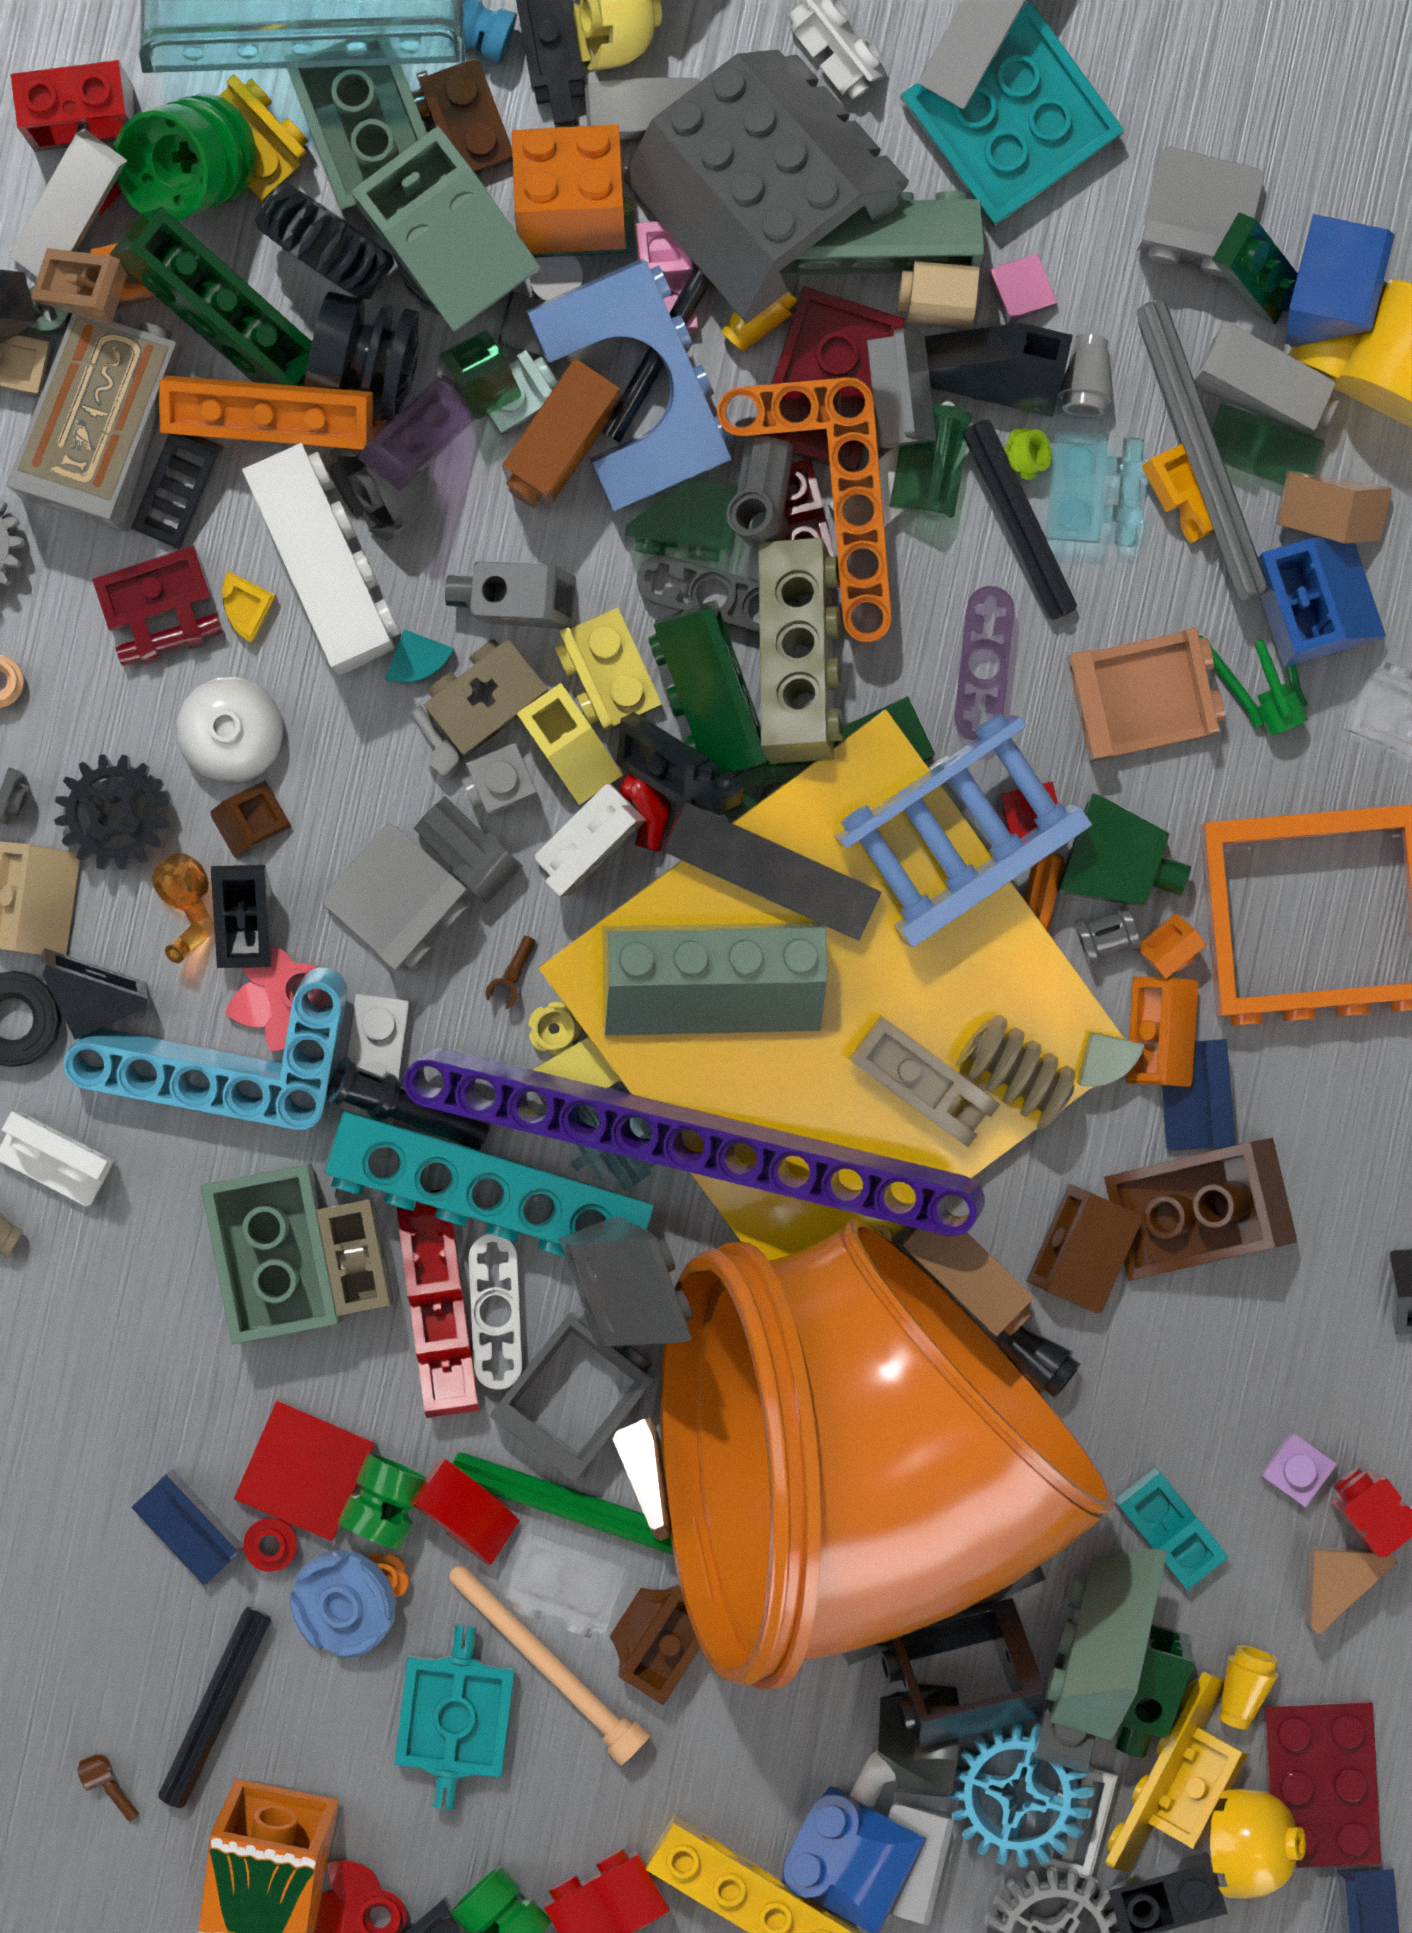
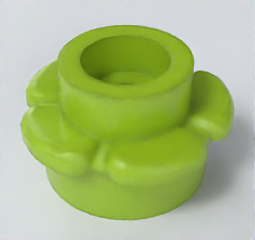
M1017 428L1009 434L1004 450L1012 469L1015 472H1020L1021 478L1026 480L1034 479L1037 476V472L1045 471L1049 468L1052 461V449L1047 436L1041 430H1030L1028 428L1020 430Z

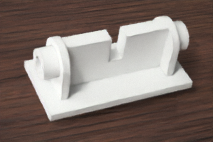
M806 0L811 6L810 9L803 3L788 15V18L793 23L790 27L791 31L797 36L812 57H817L828 46L834 52L820 67L842 96L848 94L854 101L870 88L865 82L866 78L871 82L885 79L888 76L880 65L883 62L881 53L869 39L864 36L861 38L857 36L847 23L850 20V14L839 0Z

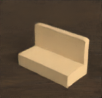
M0 841V950L42 955L44 948L66 955L80 860L76 858L77 852Z

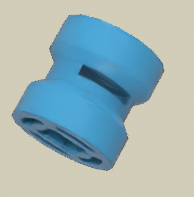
M462 0L451 30L449 46L461 51H466L470 48L482 53L484 59L500 64L510 43L517 13L504 8L496 11L484 7L482 0Z

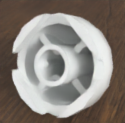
M218 677L197 686L183 702L176 721L177 743L185 760L202 776L221 783H244L263 774L277 759L283 740V717L275 700L257 683L240 677Z

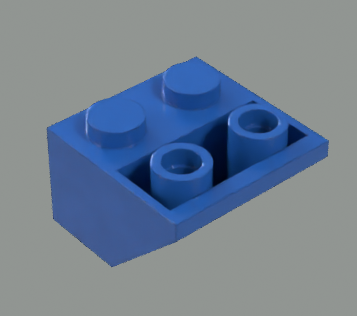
M1323 537L1311 538L1262 552L1258 557L1268 584V591L1261 595L1260 598L1283 668L1378 641L1386 637L1355 543L1344 544Z

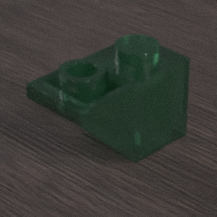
M686 479L626 525L625 542L635 543L634 551L638 553L666 555L667 547L688 550V559L703 562H719L720 554L731 555L734 530L727 521V508L730 501L737 495L738 486Z

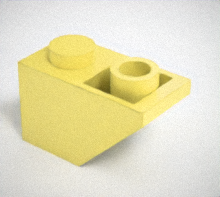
M562 683L517 713L519 719L579 806L592 798L604 785L612 784L623 776Z

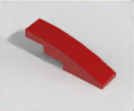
M443 1189L428 1192L436 1193L442 1191ZM416 1202L414 1211L397 1207L407 1297L410 1303L415 1353L419 1365L424 1413L426 1418L478 1411L477 1386L454 1223L434 1217L437 1207Z

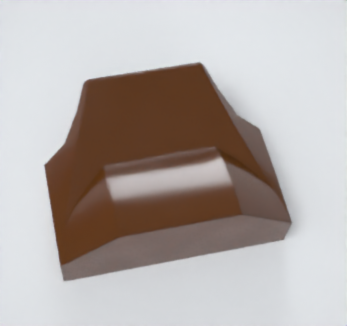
M678 1584L666 1590L640 1588L609 1636L620 1660L618 1677L663 1706L701 1648L687 1613L681 1587Z

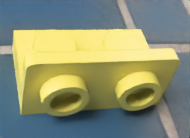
M618 607L571 629L567 627L559 631L563 643L554 648L566 675L570 676L576 672L578 673L586 692L577 695V699L590 725L599 721L603 731L606 732L619 726L621 718L633 712L641 716L662 706L661 700Z

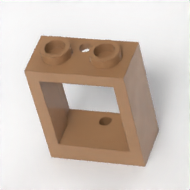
M912 1227L898 1242L996 1337L1003 1330L1012 1335L1033 1313L1027 1305L1034 1297L967 1232L959 1236H946Z

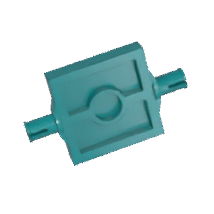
M454 1624L451 1655L440 1658L412 1655L407 1657L394 1765L422 1768L433 1775H437L432 1807L441 1809L443 1805L444 1788H447L445 1810L455 1809L458 1778L471 1775L502 1777L515 1668L487 1665L473 1658L477 1626L474 1625L467 1626L465 1646H463L464 1624Z

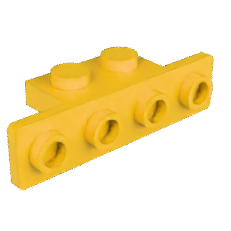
M1203 1672L1199 1679L1195 1678L1187 1686L1181 1699V1707L1184 1709L1174 1727L1172 1726L1168 1738H1160L1156 1749V1754L1159 1755V1758L1150 1775H1144L1136 1785L1131 1799L1134 1806L1126 1822L1118 1824L1108 1840L1107 1850L1110 1853L1105 1864L1115 1870L1130 1872L1153 1827L1192 1849H1201L1211 1829L1213 1811H1220L1226 1800L1218 1798L1220 1793L1232 1788L1249 1755L1204 1730L1224 1689L1225 1680L1219 1676Z

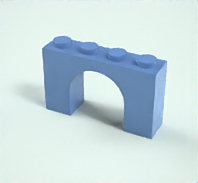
M643 258L525 310L543 354L549 363L606 338L630 337L650 345L665 364L670 385L669 398L666 408L656 424L642 435L589 458L609 506L613 511L732 460L727 447L735 444L732 434L721 426L718 416L713 417L706 397L713 395L714 392L702 365L692 368L684 348L693 345L682 317L679 315L671 319L663 299L672 294L659 265L650 269L647 261Z

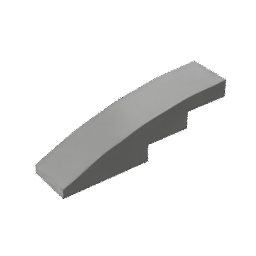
M963 0L917 83L964 109L1028 0Z

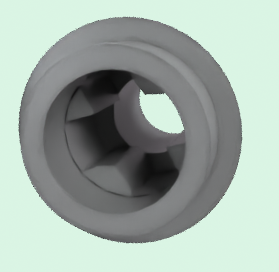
M1081 334L1076 337V343L1059 392V397L1063 400L1062 410L1064 412L1079 417H1099L1104 415L1105 406L1111 403L1108 340L1105 337L1095 334Z

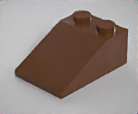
M1273 1138L1247 1142L1104 1176L1109 1201L1142 1216V1222L1124 1260L1128 1281L1298 1242Z

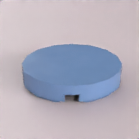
M341 1549L321 1553L305 1565L295 1578L294 1591L290 1597V1608L295 1624L310 1644L318 1649L324 1647L328 1651L335 1652L334 1656L347 1658L365 1654L387 1636L395 1621L396 1599L390 1581L377 1564L360 1553Z

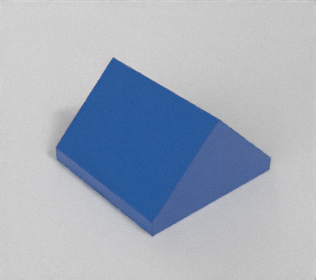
M1313 214L1289 307L1285 343L1291 347L1372 330L1395 234L1388 229Z

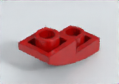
M439 1459L410 1502L413 1507L447 1530L446 1535L487 1565L493 1563L520 1521L492 1494L447 1459Z

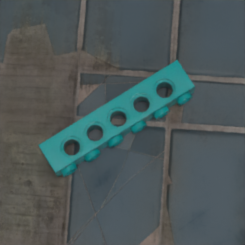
M343 1109L341 1110L323 1169L325 1174L334 1176L331 1184L332 1187L358 1195L363 1194L365 1186L385 1192L383 1202L414 1211L416 1202L437 1207L434 1217L461 1226L466 1225L468 1217L489 1223L486 1230L488 1234L517 1242L519 1233L540 1238L537 1248L564 1256L558 1238L576 1232L575 1222L578 1215L588 1209L597 1210L602 1215L603 1221L619 1215L631 1223L639 1225L640 1228L647 1230L654 1207L653 1204L644 1200ZM380 1147L392 1148L397 1153L399 1159L397 1169L387 1177L373 1175L368 1166L371 1153ZM431 1163H442L446 1165L450 1173L448 1185L445 1189L436 1193L424 1190L420 1183L422 1170ZM485 1178L495 1179L501 1187L499 1201L489 1208L476 1206L472 1199L473 1187L478 1181ZM535 1194H545L552 1202L551 1215L542 1223H531L524 1216V1204L529 1197Z

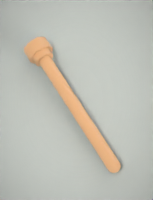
M457 1566L451 1570L449 1579L452 1585L605 1735L602 1741L609 1747L606 1752L620 1766L626 1763L651 1735L636 1720L632 1724L625 1717L620 1720L466 1567Z

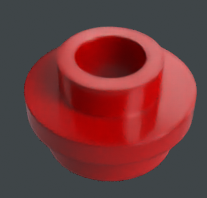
M271 1517L255 1522L246 1532L243 1542L247 1560L255 1568L265 1572L279 1571L288 1566L295 1557L298 1547L297 1537L292 1527L281 1519ZM272 1535L278 1539L280 1543L278 1553L267 1555L261 1550L260 1541L264 1536Z

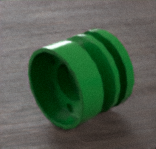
M208 93L186 96L169 102L166 105L135 114L122 125L114 142V151L127 160L117 178L118 187L129 204L141 214L163 207L177 221L204 212L206 209L215 208L236 199L248 189L256 172L257 147L252 128L240 110L223 97Z

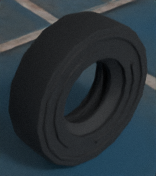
M17 971L0 973V1002L9 998L21 999L32 1010L33 1023L27 1035L20 1039L9 1040L0 1036V1065L16 1067L32 1064L46 1055L58 1039L62 1021L60 1009L48 985L34 975Z

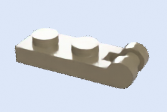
M881 1015L848 1058L967 1147L971 1145L978 1135L974 1130L987 1114L991 1117L1000 1105ZM960 1094L969 1103L956 1119L947 1110Z

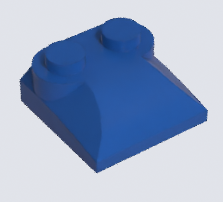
M830 1786L812 1806L785 1859L781 1882L787 1885L796 1895L815 1901L871 1933H879L927 1838L875 1808L855 1800L850 1794L838 1787Z

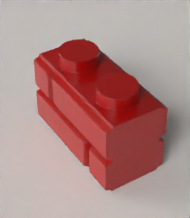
M1357 1467L1335 1483L1333 1487L1338 1493L1333 1496L1332 1506L1343 1520L1351 1526L1350 1529L1370 1552L1379 1558L1388 1557L1412 1538V1510L1401 1501L1402 1497L1387 1478L1375 1471L1362 1472Z

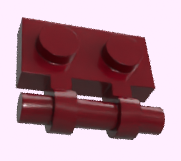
M194 545L92 579L108 629L112 632L127 626L131 628L134 640L115 646L122 667L141 660L146 665L160 660L159 654L186 645L191 650L205 645L204 639L224 633L217 613L197 619L192 605L211 599L212 595ZM176 610L180 622L179 626L151 634L147 623L148 619Z

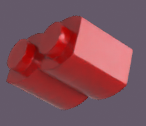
M620 1848L596 1862L595 1864L599 1872L580 1882L575 1874L554 1885L548 1890L552 1898L544 1903V1909L558 1933H634L670 1911V1906L654 1877L646 1870V1863L640 1852L637 1850L627 1855L624 1848Z

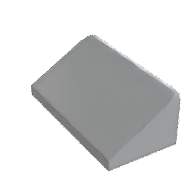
M894 1803L890 1808L889 1817L927 1839L889 1914L919 1924L930 1925L954 1820L922 1806Z

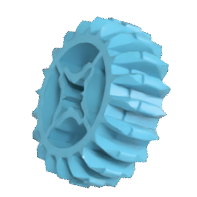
M1024 1721L1012 1724L1011 1737H1009L1005 1726L992 1729L995 1743H992L987 1735L979 1732L973 1737V1740L980 1754L969 1748H963L959 1752V1757L970 1766V1769L956 1768L955 1780L964 1782L965 1787L954 1788L948 1798L954 1801L964 1800L965 1807L954 1811L952 1818L954 1821H961L969 1817L973 1825L963 1831L962 1837L964 1840H969L980 1833L984 1840L979 1844L977 1852L982 1856L987 1854L994 1844L999 1846L996 1857L997 1863L1001 1865L1008 1862L1012 1850H1016L1017 1863L1021 1868L1029 1865L1031 1850H1034L1036 1858L1041 1864L1048 1863L1051 1860L1049 1843L1055 1851L1064 1854L1069 1850V1845L1062 1833L1064 1832L1076 1839L1083 1835L1084 1830L1072 1820L1073 1817L1089 1819L1092 1816V1809L1078 1804V1798L1086 1799L1095 1794L1094 1787L1088 1785L1078 1786L1077 1779L1091 1773L1089 1766L1084 1773L1049 1762L1060 1778L1063 1797L1058 1796L1057 1792L1046 1788L1042 1784L1039 1777L1041 1763L1039 1759L1033 1757L1041 1722L1035 1723L1030 1736H1026ZM1011 1749L1024 1750L1022 1761L1018 1763L1013 1775L996 1774L993 1776L983 1772L988 1762L997 1753ZM1026 1775V1792L1032 1794L1033 1798L1037 1800L1032 1802L1029 1799L1022 1804V1808L1017 1810V1795L1010 1792L1006 1786L1010 1784L1014 1787ZM980 1789L985 1790V1794L996 1798L1000 1802L1003 1809V1819L1001 1822L1003 1829L997 1827L986 1814L980 1798ZM1034 1810L1044 1813L1052 1811L1060 1814L1055 1824L1047 1832L1036 1836H1018L1020 1827L1025 1822L1029 1811Z

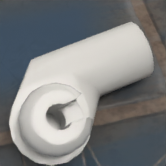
M877 1751L868 1757L850 1793L852 1798L869 1807H874L885 1783L895 1781L896 1778L889 1765L877 1755Z

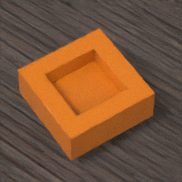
M1175 913L1140 942L1141 948L1137 949V951L1152 968L1167 979L1174 972H1179L1188 967L1195 959L1196 954L1207 944L1191 925Z

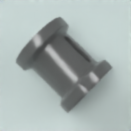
M1126 903L1117 906V912L1093 921L1086 922L1083 918L1074 921L1080 944L1090 966L1098 964L1099 957L1127 947L1133 951L1141 948L1138 932Z

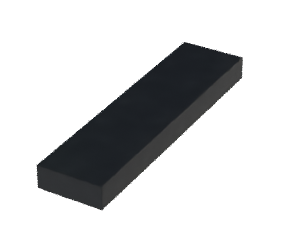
M685 801L661 850L860 941L882 893L873 887Z

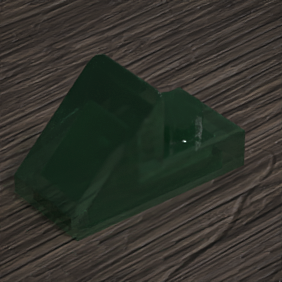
M487 329L440 353L446 368L457 384L471 414L476 420L499 410L521 397V391L508 362Z

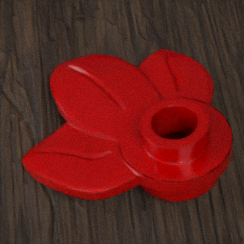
M340 1859L329 1862L328 1877L333 1890L322 1893L315 1933L403 1932L407 1923L406 1906L397 1894L381 1889L372 1869L352 1860ZM375 1907H385L390 1912L391 1919L388 1924L379 1926L372 1921L371 1911Z

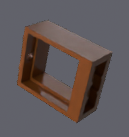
M574 358L502 464L505 477L508 480L506 482V485L509 486L508 491L532 508H535L539 501L550 508L620 403V388Z

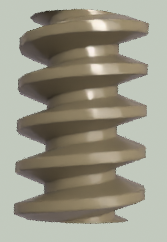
M996 1015L983 1023L975 1031L960 1053L956 1066L968 1058L974 1060L969 1076L975 1079L986 1070L990 1072L991 1075L986 1089L992 1092L1003 1083L1006 1084L1008 1087L1003 1102L1009 1105L1022 1096L1025 1100L1020 1114L1023 1117H1027L1036 1109L1042 1111L1037 1127L1043 1130L1054 1121L1071 1098L1075 1086L1073 1085L1075 1071L1069 1066H1064L1057 1070L1058 1058L1048 1053L1040 1057L1041 1045L1034 1040L1022 1045L1024 1032L1016 1027L1005 1033L1007 1019L1001 1015Z

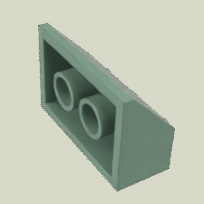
M1156 1548L1092 1558L1084 1577L1074 1576L1066 1606L1075 1609L1072 1623L1064 1621L1056 1647V1652L1064 1655L1062 1668L1054 1667L1045 1699L1054 1701L1049 1722L1113 1740L1138 1691L1167 1551Z

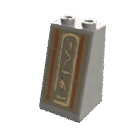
M72 313L6 486L21 499L122 531L160 418L159 380L166 375L174 376L182 349L177 342L170 340L172 336L171 331L154 324L142 322L138 330L120 324L122 316L118 313H115L111 325Z

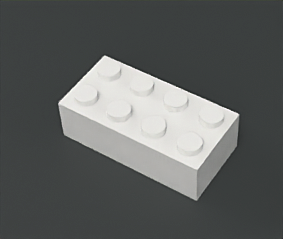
M300 443L242 469L330 667L340 676L394 652L396 647L392 637L401 634L385 600L383 599L376 603L370 589L378 586V581L363 551L360 550L353 553L348 540L357 537L341 502L338 501L331 504L326 492L335 488L319 453L315 452L309 455L303 444Z

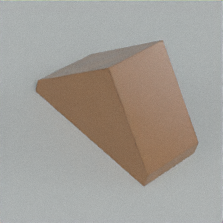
M47 248L31 299L44 305L111 325L127 273L121 261L113 256Z
M1287 471L1276 523L1344 544L1381 541L1392 489L1386 486Z
M1308 1546L1306 1624L1316 1634L1320 1635L1397 1563V1560L1391 1554L1388 1557L1379 1558L1366 1548Z

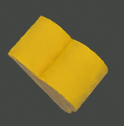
M1391 279L1388 282L1383 281L1372 330L1291 347L1287 355L1336 381L1335 390L1412 428V283Z

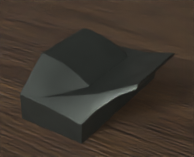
M918 1684L928 1714L960 1706L957 1687ZM900 1692L880 1697L877 1755L889 1765L895 1774V1792L949 1797L953 1791L957 1768L959 1738L918 1748L912 1729L904 1730L899 1719L896 1700L901 1698Z

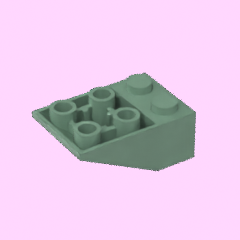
M436 126L351 190L359 211L454 333L541 269L536 259L476 174L439 126Z

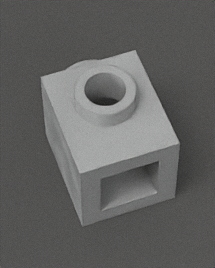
M516 742L466 763L471 775L461 780L474 809L484 805L489 816L539 796Z

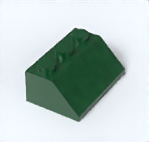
M715 599L656 620L653 624L656 634L648 636V640L658 667L665 664L668 665L674 682L673 685L666 687L670 704L676 717L686 716L692 735L684 737L685 744L710 758V761H714L718 765V773L732 772L767 762V757L761 747V724L717 600Z

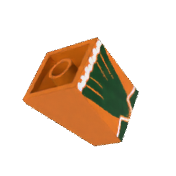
M235 1778L210 1835L198 1933H314L340 1800Z

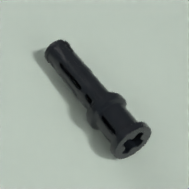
M344 1057L338 1063L328 1087L327 1097L330 1103L339 1105L343 1101L369 1111V1116L375 1120H385L391 1117L441 1137L457 1141L475 1150L481 1148V1144H484L489 1133L490 1123L423 1107L414 1103L407 1096L404 1086L401 1085V1081L394 1074L387 1072L382 1076L357 1067L356 1061L349 1057Z

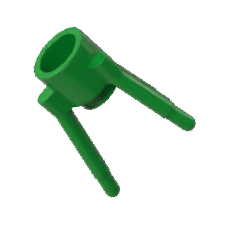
M1261 639L1255 642V648L1270 687L1269 690L1257 695L1261 704L1257 706L1216 650L1210 645L1214 669L1247 711L1253 728L1264 725L1268 737H1271L1308 721L1303 709L1308 703L1301 689L1297 665L1285 667L1288 685L1287 683L1281 684L1265 642Z

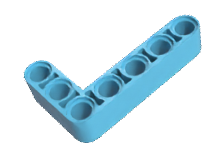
M316 968L309 971L303 977L292 1001L282 1063L100 1028L74 1040L63 1061L64 1072L75 1086L87 1090L293 1130H306L313 1127L320 1120L328 1102L327 1093L335 1070L347 1000V985L344 978L337 971L330 968ZM311 989L326 991L331 996L333 1005L328 1007L314 1005L309 1000L307 991ZM303 1040L318 1042L324 1050V1055L318 1058L306 1056L301 1051L299 1042ZM84 1049L96 1051L101 1055L104 1065L101 1067L87 1065L82 1060L80 1051ZM146 1060L155 1067L157 1075L154 1077L139 1075L133 1067V1061ZM189 1070L203 1072L208 1077L210 1085L207 1087L193 1086L188 1082L185 1072ZM250 1080L257 1083L263 1095L257 1098L245 1096L240 1091L238 1082ZM296 1090L308 1092L314 1098L316 1105L310 1108L297 1106L292 1101L290 1093Z

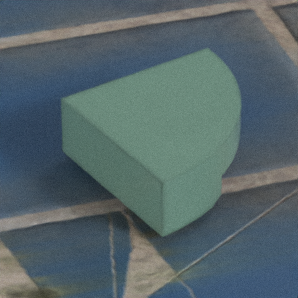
M1089 1031L1077 1083L1082 1086H1102L1122 1078L1137 1063L1142 1054L1144 1044Z

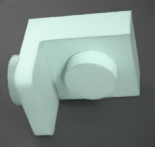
M525 350L517 355L518 360L473 387V391L501 435L506 434L536 415L552 392L551 388L557 385V379L542 356L533 361Z

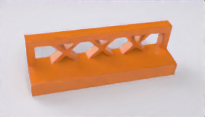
M168 375L159 380L160 433L289 444L302 443L303 445L367 450L372 446L377 433L385 430V419L373 418V392Z

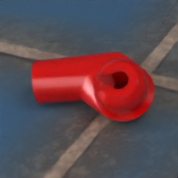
M630 774L622 781L620 792L627 801L633 803L637 811L647 820L639 828L635 846L660 852L671 814V804L665 795Z

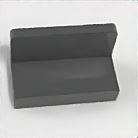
M903 328L894 330V336L867 340L879 447L888 449L937 441L925 334Z

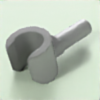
M418 706L410 713L428 741L436 747L425 761L443 778L448 780L462 766V755L438 732L423 707Z

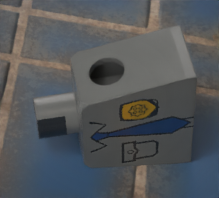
M479 561L474 564L473 576L455 574L447 576L445 602L450 607L470 608L471 616L486 623L554 629L569 627L571 629L576 577L557 565ZM507 586L505 597L499 601L500 591Z

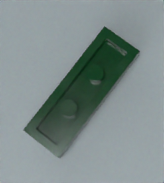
M1238 212L1212 260L1259 318L1276 325L1283 311L1289 310L1298 273L1256 219Z

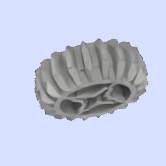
M1054 1865L1046 1866L1047 1881L1040 1883L1032 1868L1026 1870L1025 1876L1030 1886L1022 1890L1014 1879H1010L1006 1885L1014 1896L1012 1901L1010 1902L1000 1895H995L992 1899L993 1905L1003 1912L1002 1917L994 1914H987L984 1917L985 1926L997 1930L998 1933H1012L1015 1923L1024 1928L1026 1933H1040L1039 1929L1043 1932L1057 1933L1064 1926L1067 1930L1062 1933H1075L1077 1926L1081 1922L1079 1917L1083 1910L1087 1908L1096 1919L1098 1933H1120L1119 1928H1110L1118 1924L1114 1909L1103 1911L1111 1904L1109 1891H1102L1093 1897L1092 1895L1097 1888L1098 1881L1092 1875L1087 1877L1080 1887L1076 1886L1078 1871L1073 1867H1069L1065 1874L1064 1882L1058 1881V1873ZM1061 1897L1070 1899L1067 1905L1063 1904L1055 1914L1050 1916H1041L1033 1911L1028 1912L1025 1910L1035 1902L1046 1898Z

